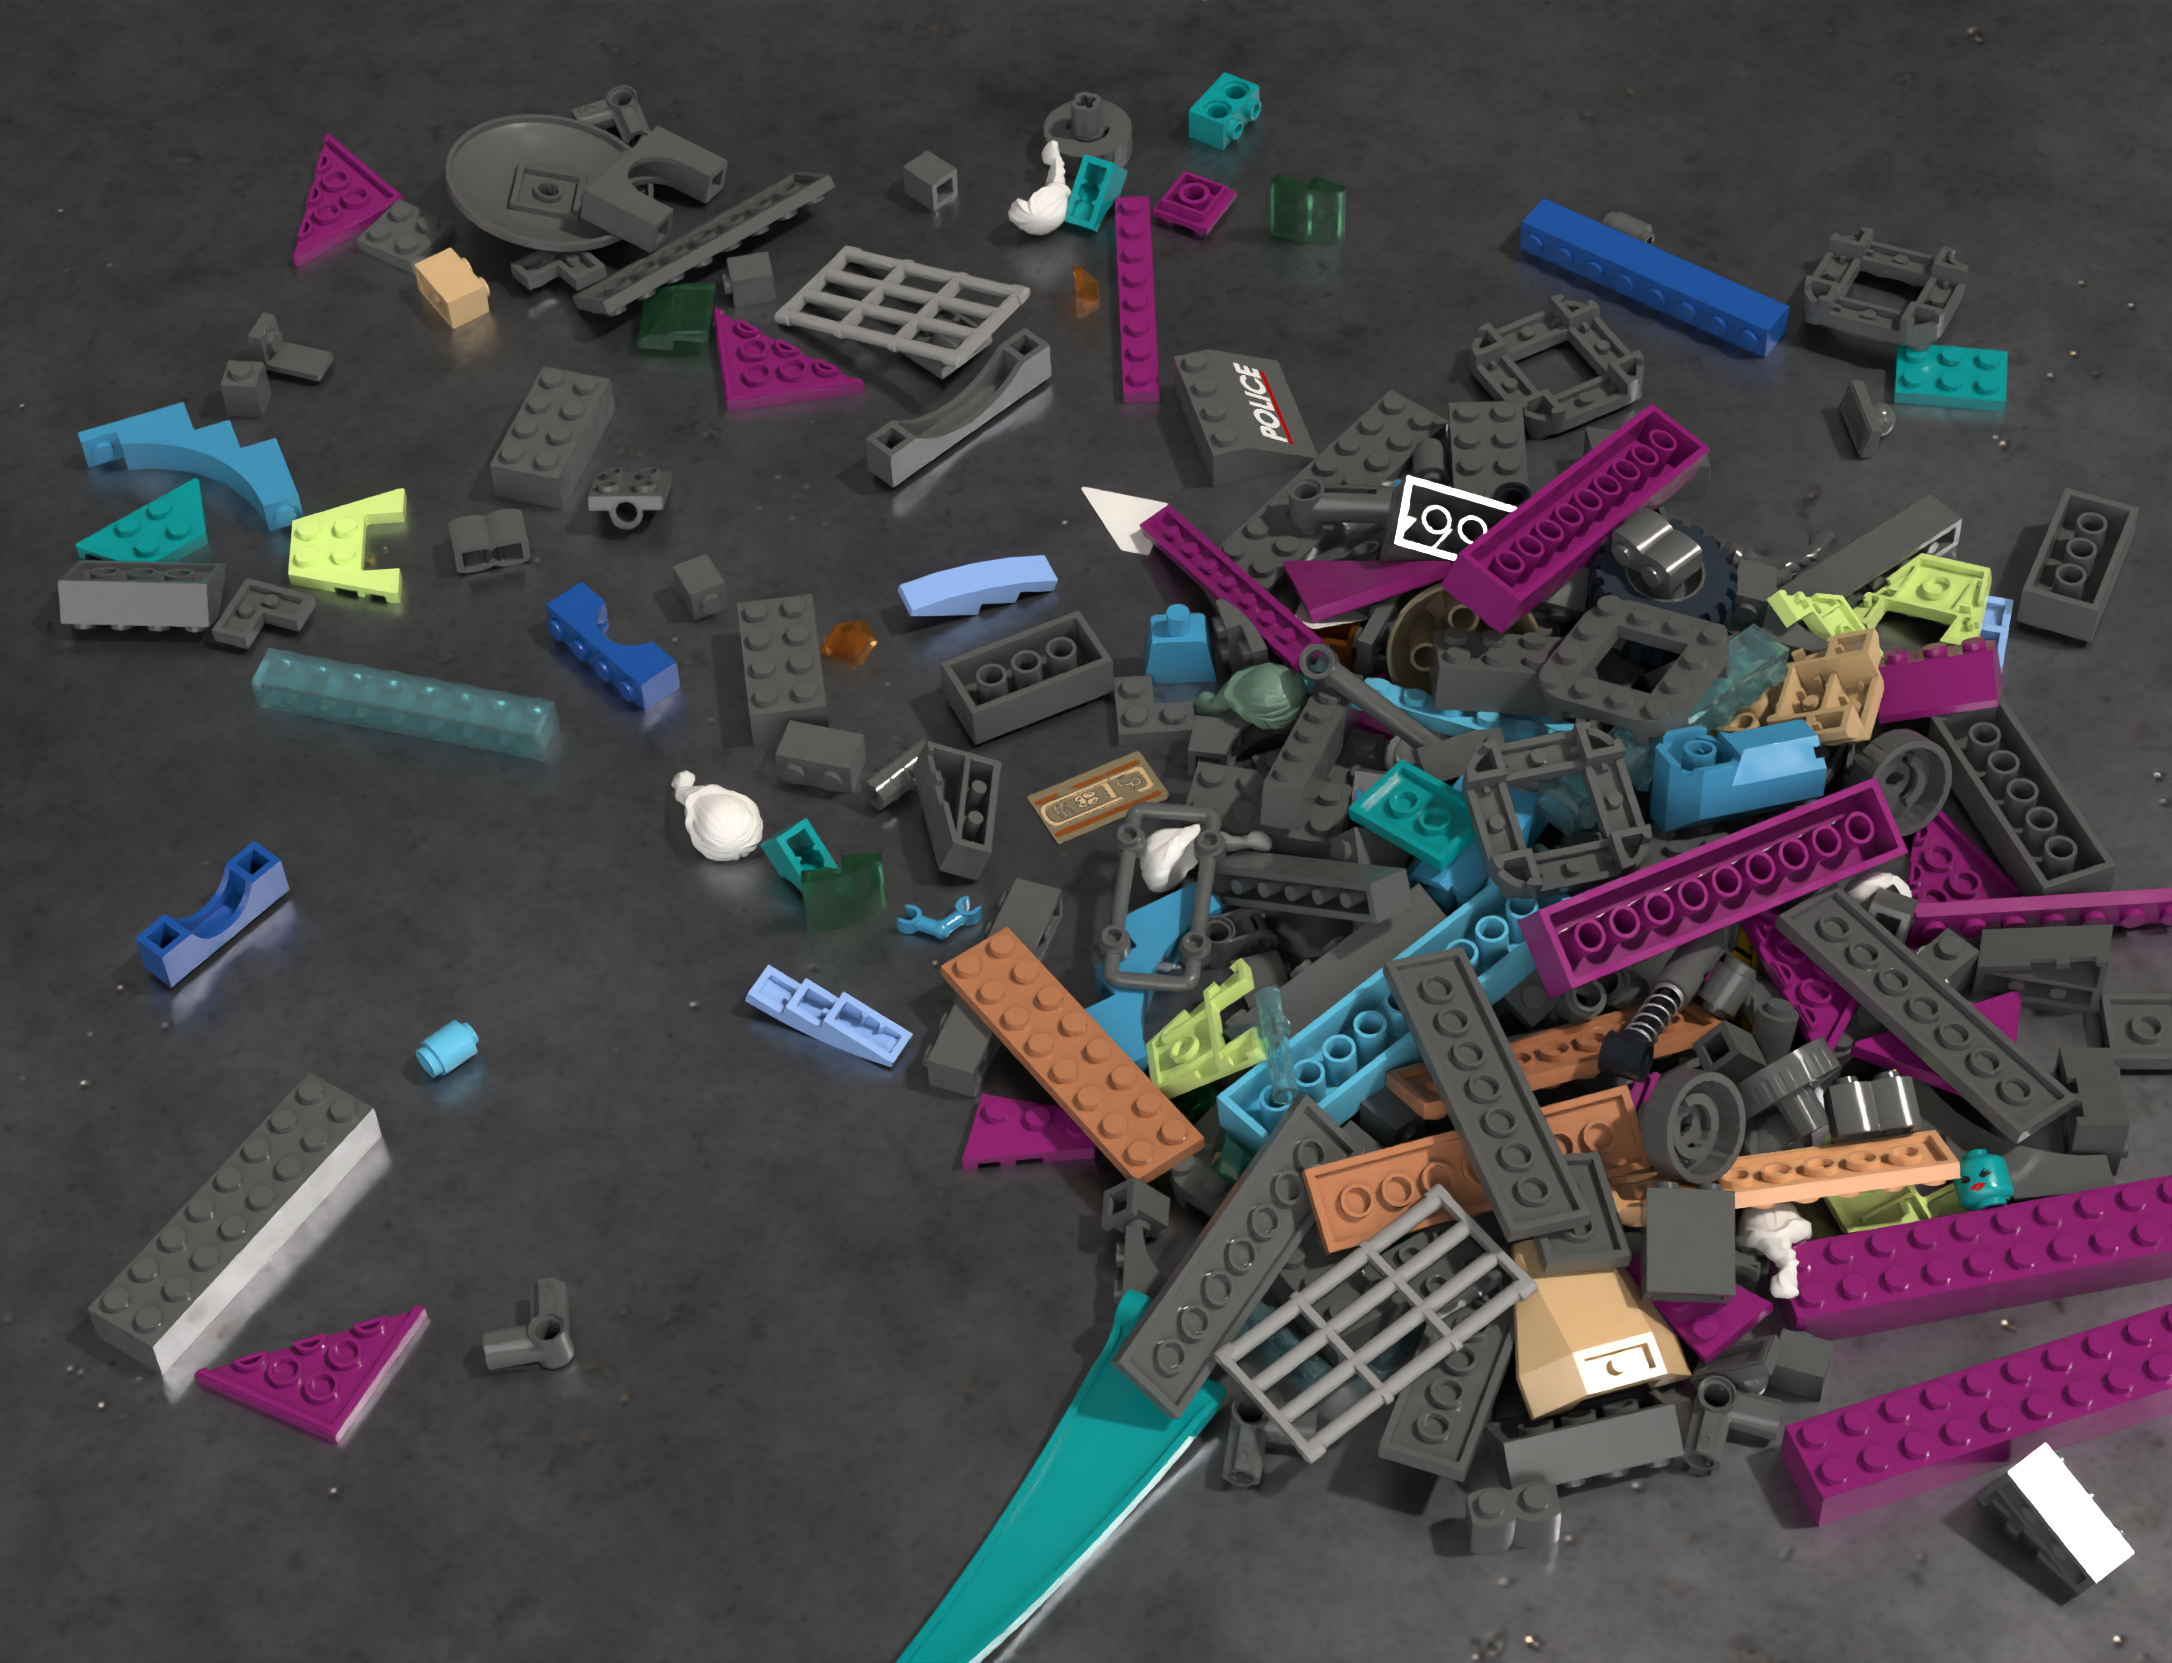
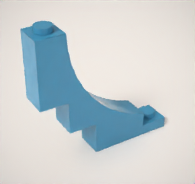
M184 402L78 432L88 468L124 458L128 470L167 469L188 472L212 479L233 489L254 506L264 519L269 532L292 525V520L304 517L298 492L276 438L240 448L230 420L194 430Z
M1197 882L1127 914L1125 930L1130 935L1131 952L1126 959L1120 961L1119 971L1167 975L1180 961L1179 943L1190 932ZM1212 892L1208 917L1224 913L1222 902L1215 892ZM1103 963L1095 966L1096 992L1102 1001L1085 1010L1148 1077V1058L1143 1040V1028L1148 1008L1156 990L1111 986L1103 977Z

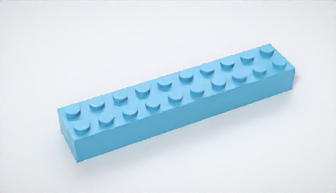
M1492 882L1393 960L1463 947L1492 1006L1537 968L1517 921L1540 909L1571 897L1566 893L1538 899H1509L1504 897L1500 893L1499 888ZM1383 967L1274 1051L1266 1060L1260 1062L1216 1097L1219 1125L1253 1156L1259 1151L1297 1095L1307 1094L1340 1126L1360 1110L1362 1101L1386 1086V1071L1423 1061L1382 973Z

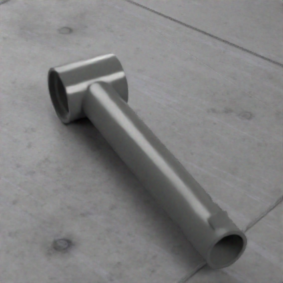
M1313 644L1306 647L1301 653L1299 665L1307 677L1315 681L1326 682L1412 748L1417 749L1442 741L1341 665L1337 654L1332 649L1322 644ZM1319 652H1325L1329 658L1328 668L1323 673H1313L1310 668L1312 656Z

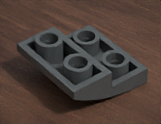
M1223 598L1215 600L1218 616L1212 618V623L1219 640L1216 641V647L1221 662H1228L1233 674L1236 671L1247 669L1251 666L1268 663L1267 647L1252 622L1239 609Z

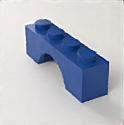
M582 581L546 604L549 618L547 627L556 640H563L568 644L579 660H586L590 663L604 681L609 680L618 687L620 693L627 701H634L646 711L680 688L677 662L653 641L640 645H622L604 637L605 632L609 628L605 601Z
M251 842L224 865L220 885L213 897L203 908L193 915L182 919H174L164 914L135 938L144 968L171 988L290 890L281 859L257 842Z

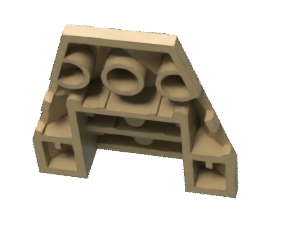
M1870 628L1837 634L1826 639L1828 644L1826 649L1806 655L1804 649L1801 648L1791 652L1794 661L1773 668L1767 661L1732 674L1727 679L1722 678L1710 716L1715 717L1711 736L1718 737V731L1732 733L1803 719L1818 735L1820 745L1837 746L1857 744L1870 740L1884 692V681L1878 669L1881 654L1879 636L1876 629Z

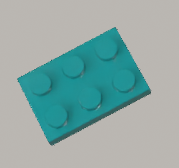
M1897 344L1893 403L2004 412L2006 405L2008 351L1930 345L1927 350L1917 351L1911 349L1908 345Z
M1403 759L1396 763L1348 808L1351 820L1441 872L1477 839L1463 793Z

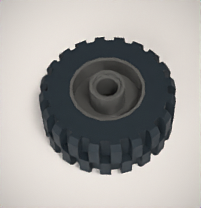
M1671 519L1669 524L1673 529L1688 535L1703 550L1700 569L1670 593H1664L1657 588L1648 586L1639 571L1618 563L1611 551L1612 538L1611 540L1607 539L1601 545L1598 553L1592 557L1585 607L1589 611L1597 606V602L1601 597L1614 595L1619 597L1620 600L1636 601L1722 624L1728 631L1738 590L1737 569L1732 564L1733 559L1725 548L1720 550L1721 543L1712 535L1705 536L1703 534L1704 530L1695 525L1688 527L1682 525L1683 521ZM1630 640L1625 643L1621 650L1611 647V650L1620 655L1623 652L1629 655V660L1640 663V660L1650 661L1651 666H1662L1663 662H1673L1681 655Z

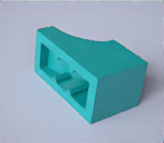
M1084 154L1068 201L1064 222L1098 232L1106 212L1115 204V198L1120 197L1128 171L1116 163Z
M807 818L788 825L760 844L779 876L791 881L802 892L812 907L819 906L849 885Z

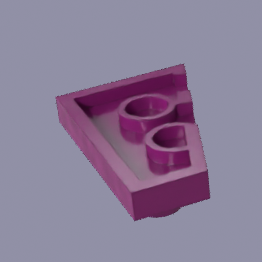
M982 1094L962 1158L963 1170L978 1169V1164L1000 1162L1001 1166L1016 1165V1160L1040 1158L1044 1162L1095 1158L1098 1147L1061 1107Z
M1639 1252L1630 1260L1629 1266L1625 1268L1641 1288V1252ZM1736 1285V1295L1729 1304L1651 1301L1671 1328L1706 1365L1774 1310L1771 1302Z

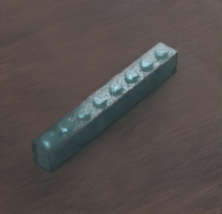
M1754 623L1729 641L1731 672L1727 679L1718 676L1688 715L1689 727L1695 725L1706 727L1708 735L1716 727L1725 726L1737 711L1745 705L1748 707L1753 705L1762 692L1770 686L1775 687L1779 685L1786 677L1788 672L1786 665L1790 649ZM1616 726L1607 734L1614 740L1619 738L1625 747L1626 752L1623 759L1633 790L1638 787L1643 788L1653 778L1655 749L1659 742L1663 743V736L1649 737V745L1636 744L1633 739V731ZM1581 773L1544 780L1539 784L1535 812L1570 839L1581 830H1588L1595 825L1597 820Z
M268 648L251 680L258 707L545 761L560 728L555 702L543 698L526 697L506 691H494L474 687L469 684H457L432 677H420L404 674L399 671L367 667L363 664L335 661L326 657L319 658L298 654L293 651Z

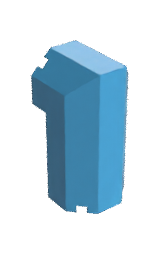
M1803 719L1732 733L1718 731V737L1707 735V728L1697 725L1669 730L1663 736V743L1659 742L1655 749L1650 817L1666 833L1814 802V799L1824 796L1827 771L1824 757L1816 758L1813 747L1821 746L1818 735Z
M1461 775L1453 785V788L1462 793L1464 775ZM1515 786L1508 787L1526 847L1531 848L1552 819L1548 798L1545 795ZM1477 839L1442 872L1417 857L1406 870L1410 889L1419 883L1447 917L1493 882L1487 872Z

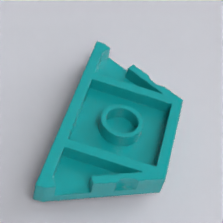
M197 478L190 480L76 543L77 554L83 559H87L91 555L104 559V561L176 562L207 545L208 536L199 480Z

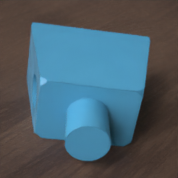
M1173 604L1168 607L1166 614L1150 617L1142 651L1143 675H1152V685L1216 682L1215 650L1204 614L1190 613L1185 605Z

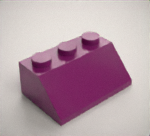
M1972 637L1961 642L1962 645L1946 647L1945 643H1932L1922 647V651L1907 653L1906 649L1899 648L1884 652L1878 667L1884 681V692L1878 710L1879 724L1998 707L2003 688V678L1996 640L1985 641L1984 637Z

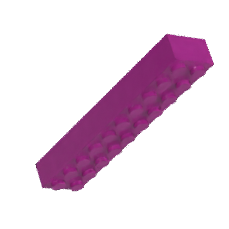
M1651 403L1459 552L1440 586L1452 594L1457 601L1463 603L1482 618L1487 625L1503 634L1592 561V557L1598 553L1601 545L1607 539L1611 540L1616 529L1644 508L1654 511L1689 483L1711 448Z
M1876 777L1540 909L1517 922L1551 999L1882 865L1908 853V850Z
M2172 1175L1794 1243L1791 1249L1796 1251V1259L1799 1261L1797 1265L1798 1273L1796 1275L1799 1295L1790 1299L1775 1297L1784 1325L1788 1330L1805 1331L1814 1337L1833 1341L2172 1278ZM1771 1260L1767 1276L1770 1284L1772 1277L1780 1270L1775 1265V1262Z
M2172 1303L1786 1425L1780 1454L1819 1527L2019 1463L2045 1442L2052 1451H2056L2171 1414Z

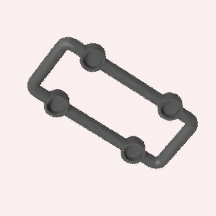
M1139 802L1128 810L1125 824L1120 826L1115 832L1114 849L1120 858L1110 923L1098 936L1099 953L1104 959L1103 977L1111 986L1187 992L1198 984L1201 968L1206 966L1212 958L1211 941L1206 936L1215 866L1221 863L1226 856L1225 839L1220 834L1221 817L1213 808ZM1142 818L1205 822L1204 831L1200 832L1193 842L1194 856L1200 864L1190 932L1179 943L1180 960L1185 965L1183 976L1119 971L1120 961L1126 959L1131 952L1130 935L1125 930L1135 859L1141 857L1146 851L1145 833L1140 828Z

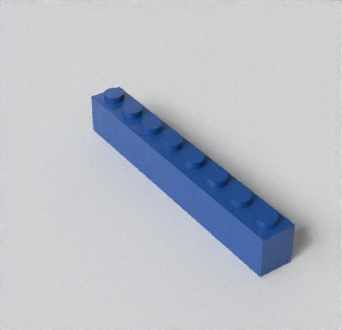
M1545 198L1521 222V249L1762 357H1766L1786 334L1790 306Z

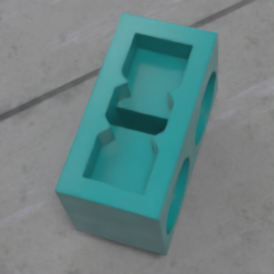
M1224 72L1188 110L1189 137L1224 151L1233 140H1237L1240 137L1243 129L1251 120L1254 121L1259 116L1262 107L1261 101H1259V85Z

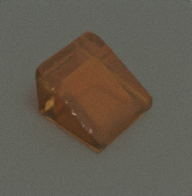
M1075 264L1072 266L1073 292L1077 317L1080 319L1099 309L1098 281L1080 265Z
M864 620L836 623L819 650L822 654L861 665L876 645L877 637Z

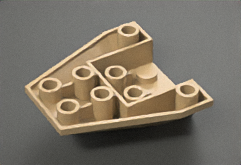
M1534 1239L1515 1243L1511 1246L1512 1260L1538 1286V1290L1524 1301L1518 1300L1513 1304L1516 1380L1531 1421L1571 1411L1584 1399L1647 1382L1650 1389L1689 1379L1692 1376L1676 1333L1651 1301L1641 1300V1288L1625 1267L1544 1274Z

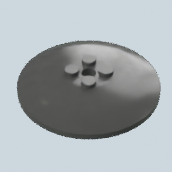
M521 114L500 117L477 125L463 134L454 143L446 160L445 184L452 201L463 215L484 231L498 238L520 246L546 251L575 252L591 250L611 245L622 240V238L580 218L582 209L580 196L582 190L588 183L592 184L599 178L606 167H611L616 163L624 151H629L632 148L601 128L571 118L544 114ZM642 184L635 187L641 193L653 198V184Z

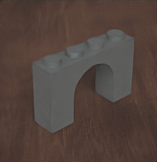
M657 126L649 134L641 136L632 149L624 151L616 163L611 167H606L600 177L592 184L588 183L584 187L580 196V202H582L580 218L652 253L670 237L674 209L641 193L635 187L642 184H662L673 187L706 204L723 188L728 160Z

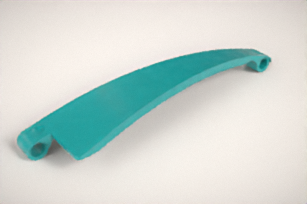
M1131 1288L1123 1295L1115 1313L1111 1334L1102 1353L1090 1369L1031 1471L964 1572L895 1663H980L1031 1616L1110 1536L1172 1467L1219 1410L1226 1397V1388L1222 1384L1207 1378L1179 1419H1169L1110 1363L1154 1298Z

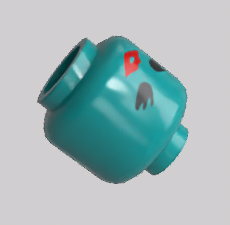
M1975 1149L1963 1154L1961 1157L1962 1162H1960V1178L1953 1179L1962 1208L1976 1211L2007 1205V1201L2014 1194V1187L2004 1158L1996 1154H1988L1986 1149Z

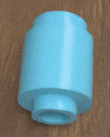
M452 1020L421 1042L422 1047L417 1049L415 1054L424 1070L431 1077L435 1078L439 1074H448L477 1054L475 1044L479 1042V1039L467 1022L460 1024L458 1021Z

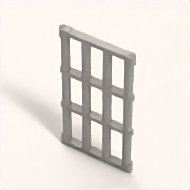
M846 245L797 294L776 312L774 319L779 324L795 325L831 334L839 339L848 338L888 348L896 353L900 351L941 361L945 365L959 368L1029 298L1030 288L1018 284L1009 285L970 276L966 272L960 271L957 273L918 264L909 259L901 260L866 252L860 248ZM851 262L890 271L891 273L883 280H878L841 270ZM907 276L946 285L938 293L900 285V283ZM828 283H833L870 293L862 301L821 292V290ZM962 289H967L1006 299L998 307L955 298V296ZM888 296L925 306L917 314L880 306L879 304ZM807 303L848 312L849 314L839 322L799 311ZM943 309L985 319V321L976 329L934 319V317ZM868 317L903 327L895 335L857 325ZM922 330L963 340L964 342L956 350L912 340V338Z
M1437 1183L1424 1193L1423 1199L1368 1241L1363 1239L1357 1244L1356 1250L1299 1293L1297 1291L1293 1292L1289 1296L1290 1300L1232 1344L1227 1342L1214 1352L1213 1356L1215 1361L1234 1378L1296 1447L1303 1459L1311 1465L1327 1453L1326 1448L1383 1404L1388 1406L1395 1400L1394 1396L1452 1351L1457 1353L1463 1348V1343L1518 1300L1524 1301L1538 1290V1286L1452 1198L1451 1194L1441 1184ZM1443 1206L1457 1223L1394 1270L1382 1258L1380 1253ZM1471 1235L1486 1252L1422 1300L1407 1283ZM1370 1262L1384 1279L1329 1321L1325 1322L1311 1305L1366 1263ZM1499 1264L1514 1282L1453 1329H1450L1435 1312ZM1397 1291L1412 1308L1353 1352L1338 1335ZM1299 1314H1302L1316 1331L1254 1378L1250 1379L1236 1362ZM1425 1321L1441 1338L1384 1382H1381L1366 1365ZM1329 1343L1342 1357L1343 1361L1278 1410L1263 1393ZM1357 1374L1372 1391L1306 1441L1291 1423L1353 1375Z

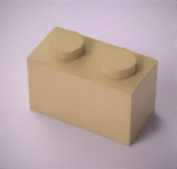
M451 247L414 264L419 291L452 329L490 312L487 299L490 296V290L486 281L482 277L477 278L467 259L464 257L460 258Z

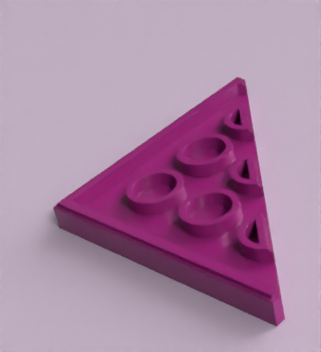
M329 133L324 135L323 150L319 154L314 183L310 187L306 202V213L301 220L298 231L296 250L292 254L293 264L296 268L370 227L398 199L405 201L399 192Z
M712 308L727 412L865 393L863 380L859 378L852 379L842 374L841 369L819 358L814 360L802 354L801 349L779 338L774 340L762 334L761 329L741 319L736 321L724 315L723 310L719 308Z
M1287 560L1282 562L1286 576L1314 623L1444 580L1451 568L1450 561Z
M1942 810L1939 811L1929 824L1914 833L1906 884L1911 890L1912 898L1919 900L1918 903L2022 897L2023 892ZM1907 936L1905 946L1916 955L1933 940H1925L1923 938L1908 939Z
M1771 909L1741 921L1740 925L1782 999L1790 1002L1799 1013L1797 1025L1807 1043L1824 1037L1834 1053L1860 1003L1775 927L1778 916L1782 914L1781 912Z
M2015 990L1972 1004L2016 1043L2023 992ZM1891 1031L1855 1042L1850 1052V1056L1891 1071L1896 1069L1899 1074L1912 1076L1913 1079L1960 1095Z
M418 1305L411 1307V1312L387 1318L386 1315L353 1324L352 1329L328 1336L325 1332L293 1342L294 1346L270 1353H267V1350L233 1359V1364L209 1371L207 1367L202 1368L195 1373L197 1383L338 1444L427 1317L425 1307Z

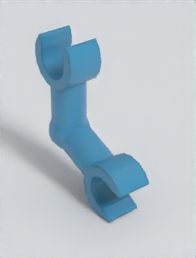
M964 896L956 902V910L938 921L923 916L919 907L909 904L905 905V915L912 920L896 918L897 928L903 934H915L921 931L938 939H946L950 933L962 925L971 926L977 924L982 918L981 906H978L974 910L967 912L970 908L969 896Z

